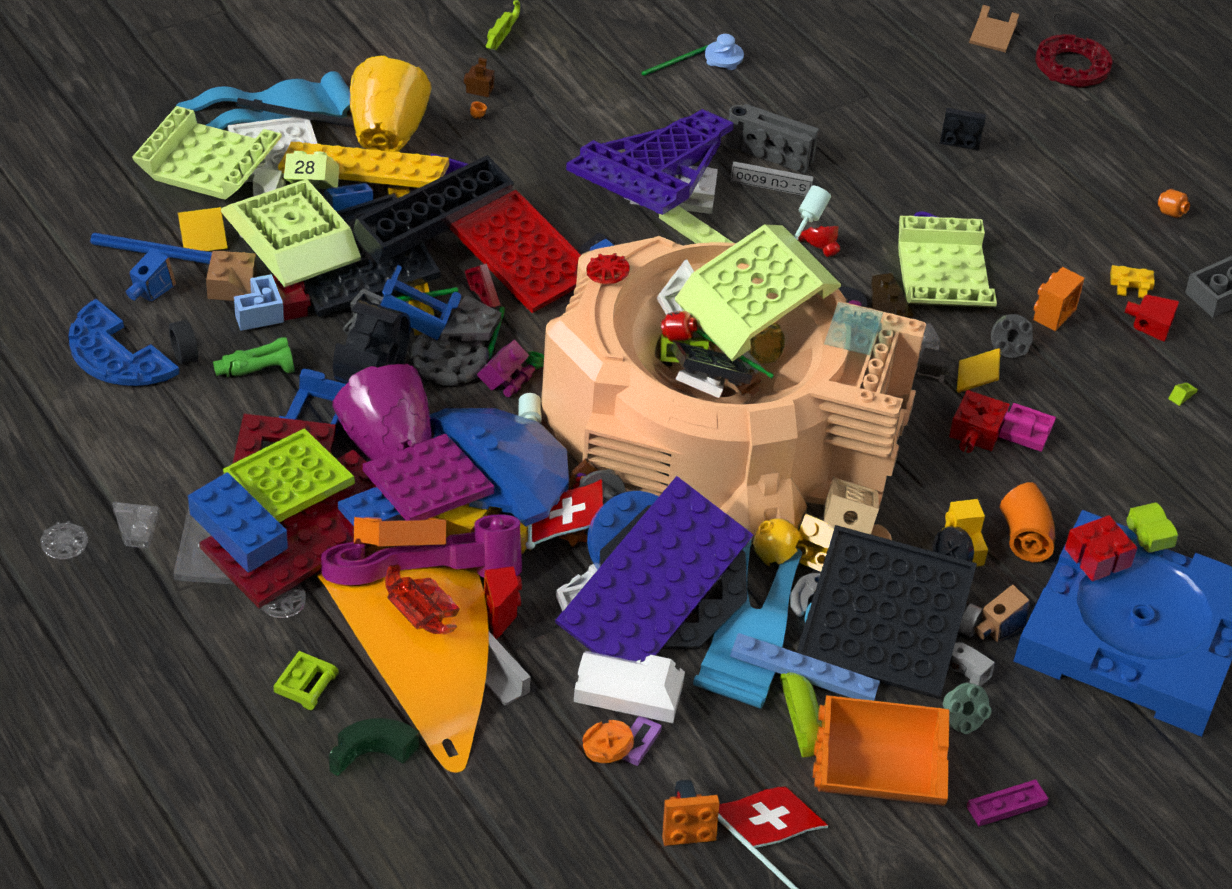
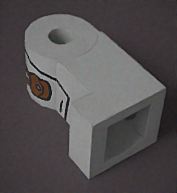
M958 642L954 645L949 668L953 671L961 672L970 679V683L982 686L992 677L995 662L974 648Z

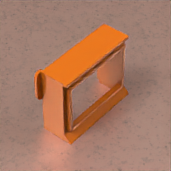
M354 517V544H373L378 546L446 544V520L431 517L426 520L382 521L381 518Z

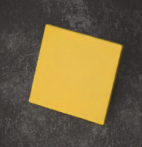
M221 207L178 213L183 248L207 252L228 249Z
M998 348L960 360L957 392L998 381L1001 350Z

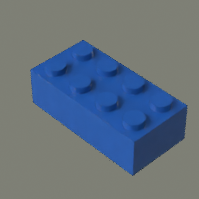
M228 472L188 495L190 515L248 573L288 549L287 530Z

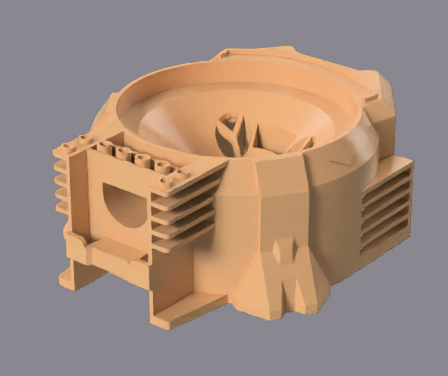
M657 236L595 249L582 254L578 259L577 283L574 296L570 298V304L566 307V313L550 320L546 326L541 401V422L543 426L567 449L579 464L586 458L600 470H614L622 479L625 492L644 491L660 496L661 493L659 492L663 493L668 487L659 482L669 485L678 476L753 534L751 545H753L757 529L764 521L782 518L792 523L798 529L807 512L806 502L825 505L833 477L877 490L880 507L887 476H892L899 450V445L897 444L898 437L902 436L904 426L908 424L916 391L912 390V385L926 328L925 322L846 303V298L839 289L824 299L816 293L750 339L751 349L748 352L767 372L774 374L773 379L759 371L757 376L762 382L757 386L760 391L751 397L749 393L743 396L738 388L730 383L729 379L725 378L723 391L718 398L675 380L678 372L684 369L680 363L672 362V366H666L661 362L659 358L662 334L661 322L665 319L666 314L658 302L657 296L684 260H688L695 272L736 243L710 242L683 246ZM600 253L602 255L617 253V256H625V260L628 261L630 266V272L622 281L612 284H601L592 281L587 276L586 268L591 261L590 258H596ZM740 263L737 267L739 269H746L749 265ZM754 278L752 283L761 284L764 280ZM769 293L766 297L776 299L778 295L776 293ZM661 452L671 454V457Z

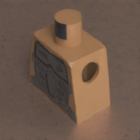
M1014 585L1010 586L983 608L982 623L974 628L977 636L980 639H984L990 635L996 642H1000L1024 629L1028 620L1029 599Z

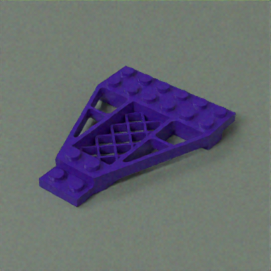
M701 109L693 115L681 118L662 129L602 144L593 140L580 148V155L567 162L566 170L604 187L608 191L634 201L640 206L663 215L690 198L719 148L721 137L733 130L734 123ZM622 149H625V150H626V151L623 152V153L618 152V150H622ZM703 159L697 170L689 168V166ZM682 175L691 179L688 184L674 176Z

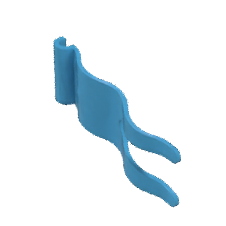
M332 71L322 77L321 83H313L303 79H290L279 82L269 89L257 93L244 92L233 87H215L203 92L194 99L180 102L176 105L198 111L221 101L237 102L238 98L252 101L257 99L267 104L344 118L347 117V111L350 109V89L338 72ZM243 108L233 109L221 114L206 124V126L222 130L228 125L235 123H251L290 118L292 116L266 111L260 113Z
M752 539L743 549L746 553V577ZM796 547L797 552L790 559L779 565L763 607L761 609L751 607L747 591L746 603L714 633L711 646L701 664L699 675H696L694 678V686L762 709L776 672L730 657L738 633L781 648L783 647L789 597L794 576L802 557V551Z

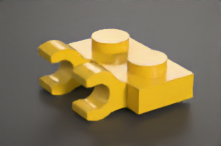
M1112 265L1111 285H1117V295L1126 296L1127 287L1138 288V298H1143L1144 295H1147L1148 290H1153L1154 271L1128 268L1126 266Z

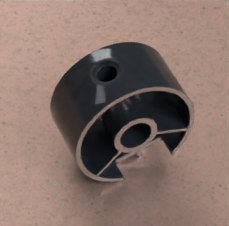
M366 300L358 301L351 308L352 312L357 313L355 326L351 329L346 344L336 343L334 351L333 375L337 382L344 384L349 382L351 376L370 366L378 368L395 364L403 365L410 341L411 322L407 313Z

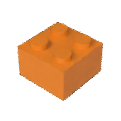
M1064 267L1057 273L1054 272L1050 276L1049 281L1046 284L1043 283L1038 290L1039 299L1033 309L1035 311L1033 320L1056 331L1077 309L1085 278Z

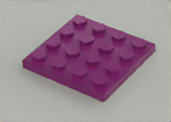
M447 434L418 443L414 447H407L363 463V472L405 520H426L494 494V485Z

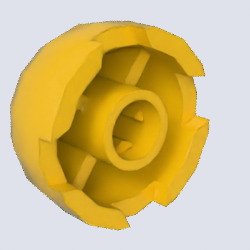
M782 518L771 519L761 523L753 539L754 549L764 564L769 566L770 563L775 561L777 564H782L797 552L795 546L798 541H802V536L798 529L789 521Z

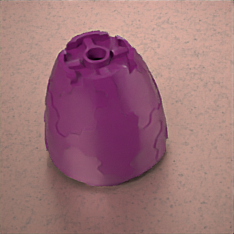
M408 364L387 365L378 368L370 366L351 376L349 382L338 392L333 400V409L350 439L356 443L370 461L407 447H414L418 443L431 439V422L427 396L417 369Z

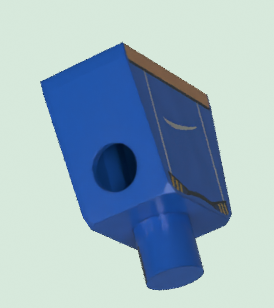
M151 248L130 271L133 285L126 290V294L134 301L139 296L148 301H153L174 287L176 282L169 257L157 249Z

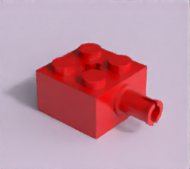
M967 390L953 418L949 437L961 441L959 448L963 452L966 446H969L966 453H971L974 446L992 451L1005 422L1004 418L1010 404Z

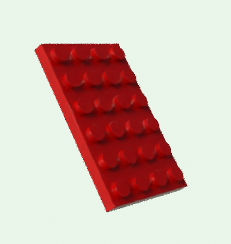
M517 190L451 223L450 230L483 264L487 263L488 269L531 313L576 288L578 259L581 255Z

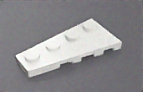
M684 369L678 372L675 379L718 398L723 391L725 378L720 377V380H715L707 377L706 373L698 372L697 374H691L684 371Z

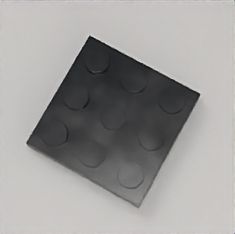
M673 340L671 350L684 368V371L691 374H697L698 372L706 373L707 377L715 380H720V377L729 379L730 383L739 386L742 383L750 385L752 374L739 358L731 361L724 353Z

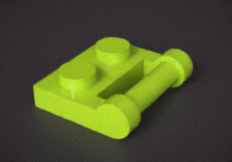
M298 651L274 684V693L299 702L308 710H313L318 703L317 699L330 680L336 678L339 670L328 662ZM317 672L322 673V676L310 693L304 692Z

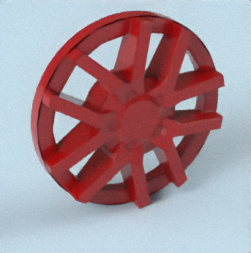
M600 253L598 257L590 258L591 261L586 268L587 276L592 281L601 284H612L622 281L630 272V266L628 261L625 260V256H617V253L612 255H602Z

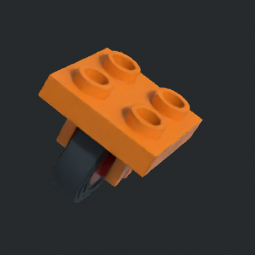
M691 780L677 781L675 797L665 800L662 836L664 846L716 841L719 812L718 796L696 794Z

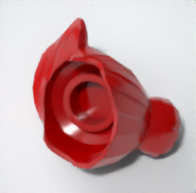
M839 226L810 227L801 232L798 241H807L814 247L822 249L826 257H832L840 251V246L836 242Z

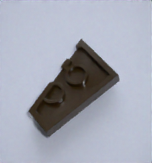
M893 274L873 275L871 279L872 309L913 319L914 315Z

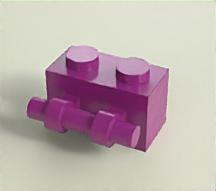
M514 339L503 347L477 373V376L491 391L500 384H503L505 386L504 395L510 397L521 389V385L524 382L530 380L535 368L530 364L526 368L521 366L529 355ZM512 373L517 376L515 379L510 377Z

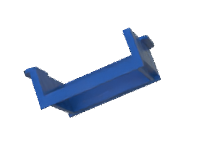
M398 265L391 279L386 281L382 291L384 296L380 305L407 313L410 318L411 328L438 340L446 326L452 308L456 309L458 307L461 294L453 292L448 303L445 304L398 281L397 278L402 268ZM393 289L442 312L440 319L392 296Z
M309 369L301 370L299 390L286 417L279 416V418L297 420L308 395L333 401L346 384L325 379V374ZM335 413L331 424H336V438L342 424Z

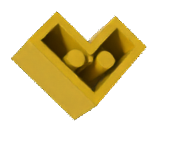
M978 499L951 502L949 511L945 515V528L955 526L965 530L971 537L974 546L972 562L977 563L976 566H983L988 548L981 534L985 515Z

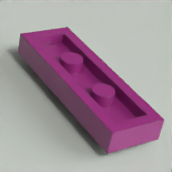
M1035 779L968 800L967 808L980 827L1046 806L1049 799Z

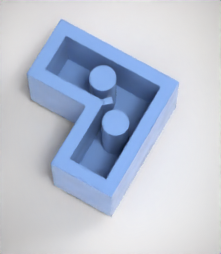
M272 274L250 278L251 294L234 297L235 317L240 330L283 323V302Z

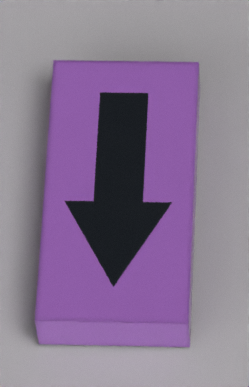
M638 716L630 728L634 737L633 748L622 758L636 766L639 765L662 729V725L642 716Z

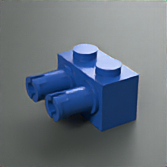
M367 183L328 188L324 191V196L335 211H339L373 200V190Z

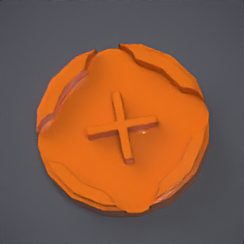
M608 720L609 723L602 724V722L596 723L583 736V748L586 756L592 761L599 763H612L622 759L633 748L634 737L630 727L624 722L617 720Z

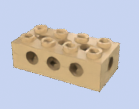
M833 477L825 501L824 522L828 523L827 526L833 529L835 525L871 534L879 511L878 491Z

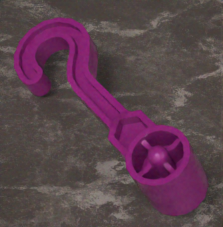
M510 515L484 516L475 522V532L449 535L444 545L396 546L380 550L367 558L365 556V544H354V542L339 544L328 548L322 553V576L327 581L335 584L360 585L374 582L399 570L441 565L454 569L477 567V574L481 577H484L485 570L514 566L517 576L522 572L520 520Z

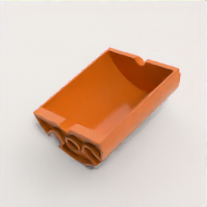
M826 695L825 705L819 706L818 720H822V726L818 727L817 740H815L814 747L816 762H814L813 778H815L814 787H818L819 792L945 806L948 800L947 754L949 747V709Z

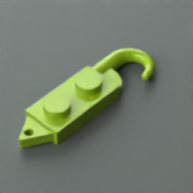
M514 0L513 5H515L513 13L504 12L501 18L497 19L495 26L489 30L486 48L497 50L511 31V27L519 17V0Z

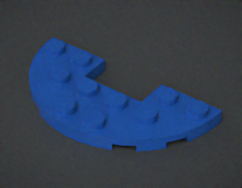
M97 299L83 307L78 312L75 322L71 323L69 329L71 354L76 363L85 372L99 380L118 385L139 386L167 381L180 374L179 367L153 345L150 344L132 354L110 335L124 328L123 321Z

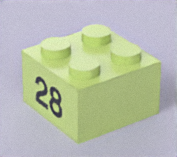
M294 151V154H286L284 179L291 184L307 179L317 189L338 187L340 165L325 152L316 151L314 154H307L304 151Z

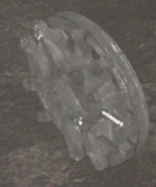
M70 521L61 524L56 522V525L44 530L40 538L44 553L56 559L75 557L87 545V535L84 528L71 524ZM63 550H66L68 552L66 554H61Z

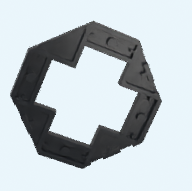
M648 505L600 550L599 568L652 505ZM743 550L721 576V599H702L697 605L698 623L683 622L662 649H699L708 638L746 603V553Z

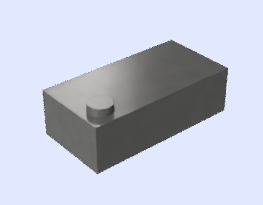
M1232 256L1196 271L1189 276L1185 293L1212 318L1232 309Z

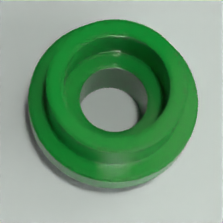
M529 351V357L525 360L527 366L529 364L533 365L535 369L544 367V354Z

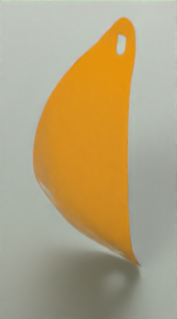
M433 566L399 570L374 582L360 585L335 584L327 581L322 576V570L318 571L316 575L329 591L356 637L413 721L434 756L446 770L454 773L463 771L468 761L480 713L488 662L487 607L477 568L454 569L451 567ZM450 739L459 755L449 758L443 747V740Z

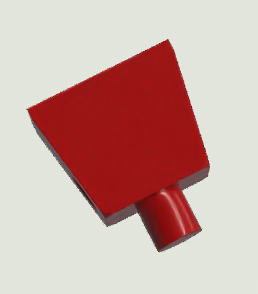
M1144 295L1141 305L1128 301L1124 313L1136 317L1133 325L1136 330L1165 342L1179 301Z

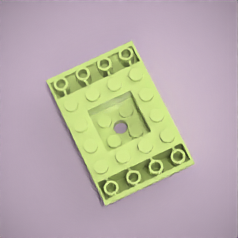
M307 179L221 208L222 214L284 287L361 260L351 228Z

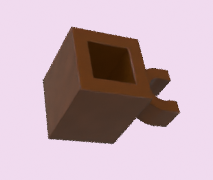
M479 57L478 64L472 66L469 73L465 74L464 84L466 85V93L489 98L494 88L495 70L486 69L487 59Z

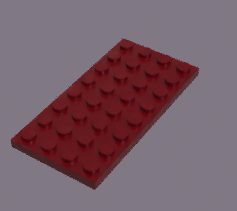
M351 450L337 459L354 476L355 484L279 522L287 530L288 549L248 573L212 536L199 542L200 549L258 608L263 607L322 569V553L328 548L354 542V526L339 511L338 501L376 487L363 472V463H366V461L356 451Z

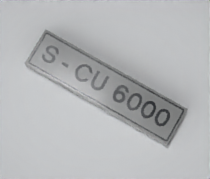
M733 162L730 182L806 196L813 184V177Z

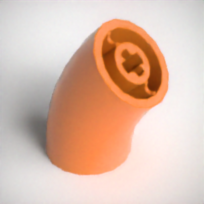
M1033 482L1021 484L1012 489L1003 498L1000 504V511L1009 525V544L1013 553L1025 561L1041 562L1053 554L1056 539L1053 517L1049 505L1038 486Z

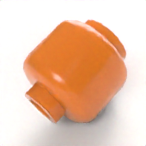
M1169 189L1160 195L1158 207H1160L1161 213L1179 218L1188 212L1190 202H1188L1187 194Z

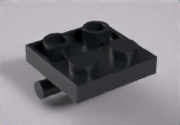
M946 108L939 144L979 151L986 114Z

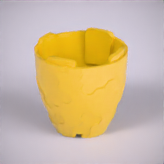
M386 56L368 58L356 67L350 85V110L352 112L356 137L363 148L398 152L415 133L425 113L432 89L431 82H429L427 75L420 67H415L407 62L391 59Z

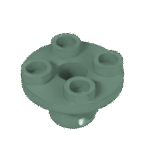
M963 683L957 686L953 691L947 693L943 701L944 709H949V726L963 734H969L979 728L990 717L992 711L986 691L974 683Z

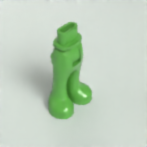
M286 337L278 338L270 344L254 349L236 350L233 354L222 356V360L213 361L216 376L226 374L227 377H230L229 373H232L234 376H241L276 365L281 366L286 373L295 372Z

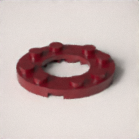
M1061 34L1046 38L1039 44L1035 61L1038 68L1051 81L1084 88L1101 83L1110 74L1112 67L1110 53L1105 47L1092 39L1087 38L1084 40L1082 38H1075L1076 35ZM1062 52H1076L1087 57L1092 66L1085 71L1081 69L1076 71L1070 67L1063 68L1062 64L1059 65L1056 62L1055 57Z

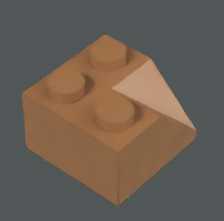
M212 251L206 278L208 299L234 301L235 296L251 294L250 278L257 276L256 253Z

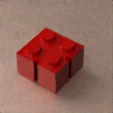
M1108 515L1070 529L1065 550L1076 563L1081 562L1080 568L1093 582L1110 575L1111 571L1116 573L1131 567L1137 546Z

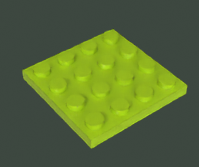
M305 428L223 468L224 474L228 472L278 522L355 484L354 476Z

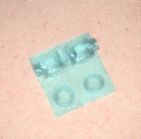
M838 302L824 344L870 355L876 334L882 328V323L880 322L883 312Z

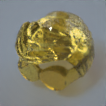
M773 323L750 339L751 349L748 352L760 363L776 362L782 355L785 347V335L782 332L781 326Z

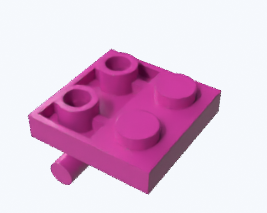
M1013 403L1010 411L1005 415V422L999 437L1042 452L1056 417Z

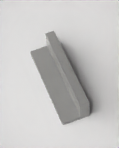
M488 631L489 644L485 685L504 705H508L530 693V676Z

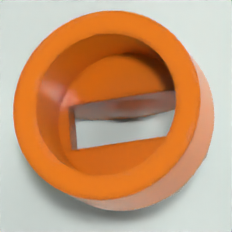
M472 102L470 107L471 116L473 118H482L486 113L487 106L482 102Z

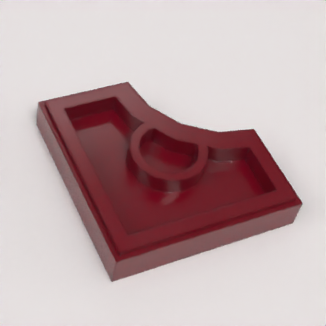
M487 263L465 270L470 290L478 294L482 303L491 308L499 306L500 302Z

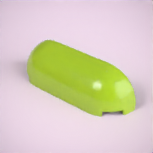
M793 672L783 673L780 675V681L802 758L814 756L815 740H817L818 727L822 726V720H818L819 706L813 686L800 674Z

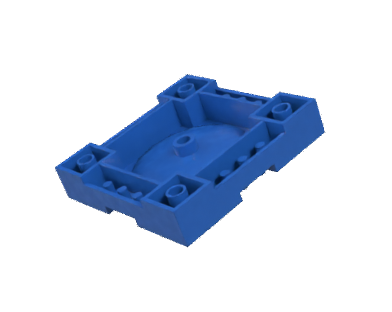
M1082 510L1074 528L1103 517ZM1117 523L1137 546L1132 566L1116 573L1111 571L1110 575L1092 582L1080 568L1081 562L1076 563L1064 546L1046 588L1044 587L1021 634L1013 662L1060 680L1063 674L1154 710L1156 711L1154 718L1202 737L1232 662V566L1198 553L1194 554L1193 559L1168 549L1149 553L1144 547L1140 546L1137 535L1133 530Z

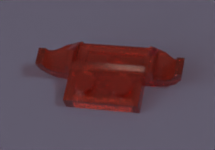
M398 564L389 565L385 579L386 589L389 593L387 598L416 629L423 628L433 634L446 635L454 632L457 626L455 624L444 625L442 620L443 618L456 616L460 608L438 586L437 582L431 578L414 580L411 577L401 578V567Z

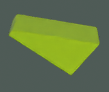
M1189 383L1175 385L1168 399L1180 406L1194 395L1198 389Z

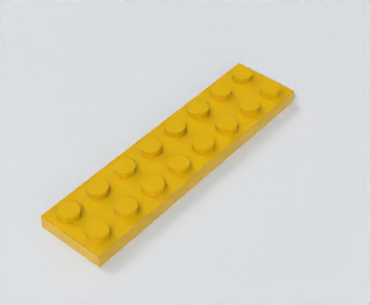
M291 142L278 165V170L285 173L286 154H294V151L314 154V152L320 151L327 153L329 157H332L340 165L338 179L420 188L445 175L449 166V158Z

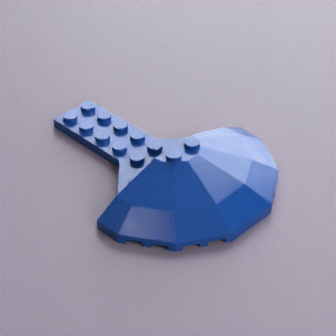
M446 408L430 414L431 430L435 434L433 438L447 434L494 485V494L470 502L469 507L489 509V506L503 508L502 512L512 513L526 527L547 518L554 504L557 505L560 501L562 493L569 489L567 449L539 422L496 408ZM377 487L338 501L339 511L353 526L354 517L381 518L382 521L404 520L402 515Z

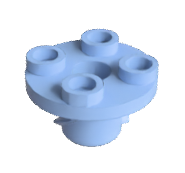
M730 34L719 35L717 42L709 44L705 50L707 64L710 66L734 70L743 61L744 52L741 47L735 44V38Z

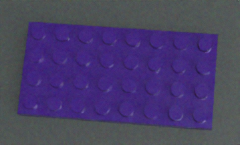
M676 476L558 616L555 623L593 653L631 661L641 659V663L645 661L647 656H656L752 539L753 534Z

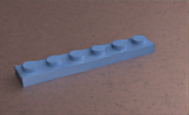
M740 633L736 637L730 657L780 674H787L788 672L800 674L812 685L854 699L874 701L880 683L879 680Z

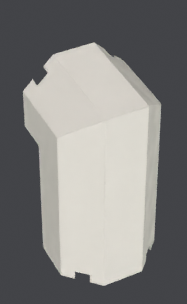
M585 651L579 666V678L575 685L574 702L673 723L685 672L681 668L678 671L675 668L676 663L672 659L650 655L646 657L645 661L640 663L641 659L631 661Z

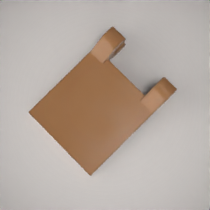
M983 5L969 43L1006 53L1013 32L1017 27L1019 14L1012 12L1009 22L990 18L988 14L990 6Z

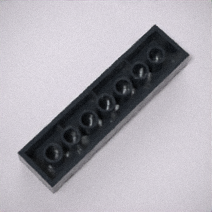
M486 155L356 218L352 234L372 258L380 264L450 229L451 223L510 193L514 182Z

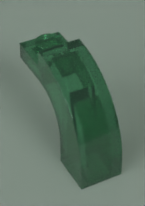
M372 718L353 723L338 733V746H335L329 754V771L338 777L357 757L370 752L385 753L404 764L419 748V731L403 722L387 718Z

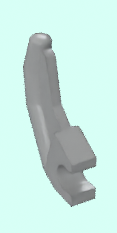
M811 573L801 577L790 593V607L797 617L804 615L808 599L812 596L814 597L820 573Z

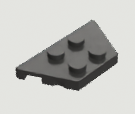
M465 295L443 329L441 341H448V336H461V341L490 340L501 321L502 313Z

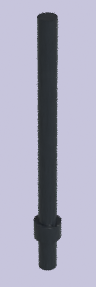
M237 99V106L250 108L255 112L261 113V111L355 129L351 119L267 104L257 99H254V101Z

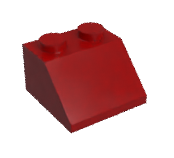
M514 566L488 569L484 573V595L491 634L495 639H498L517 617V607L521 606V597L518 591L522 590V581L520 576H516Z

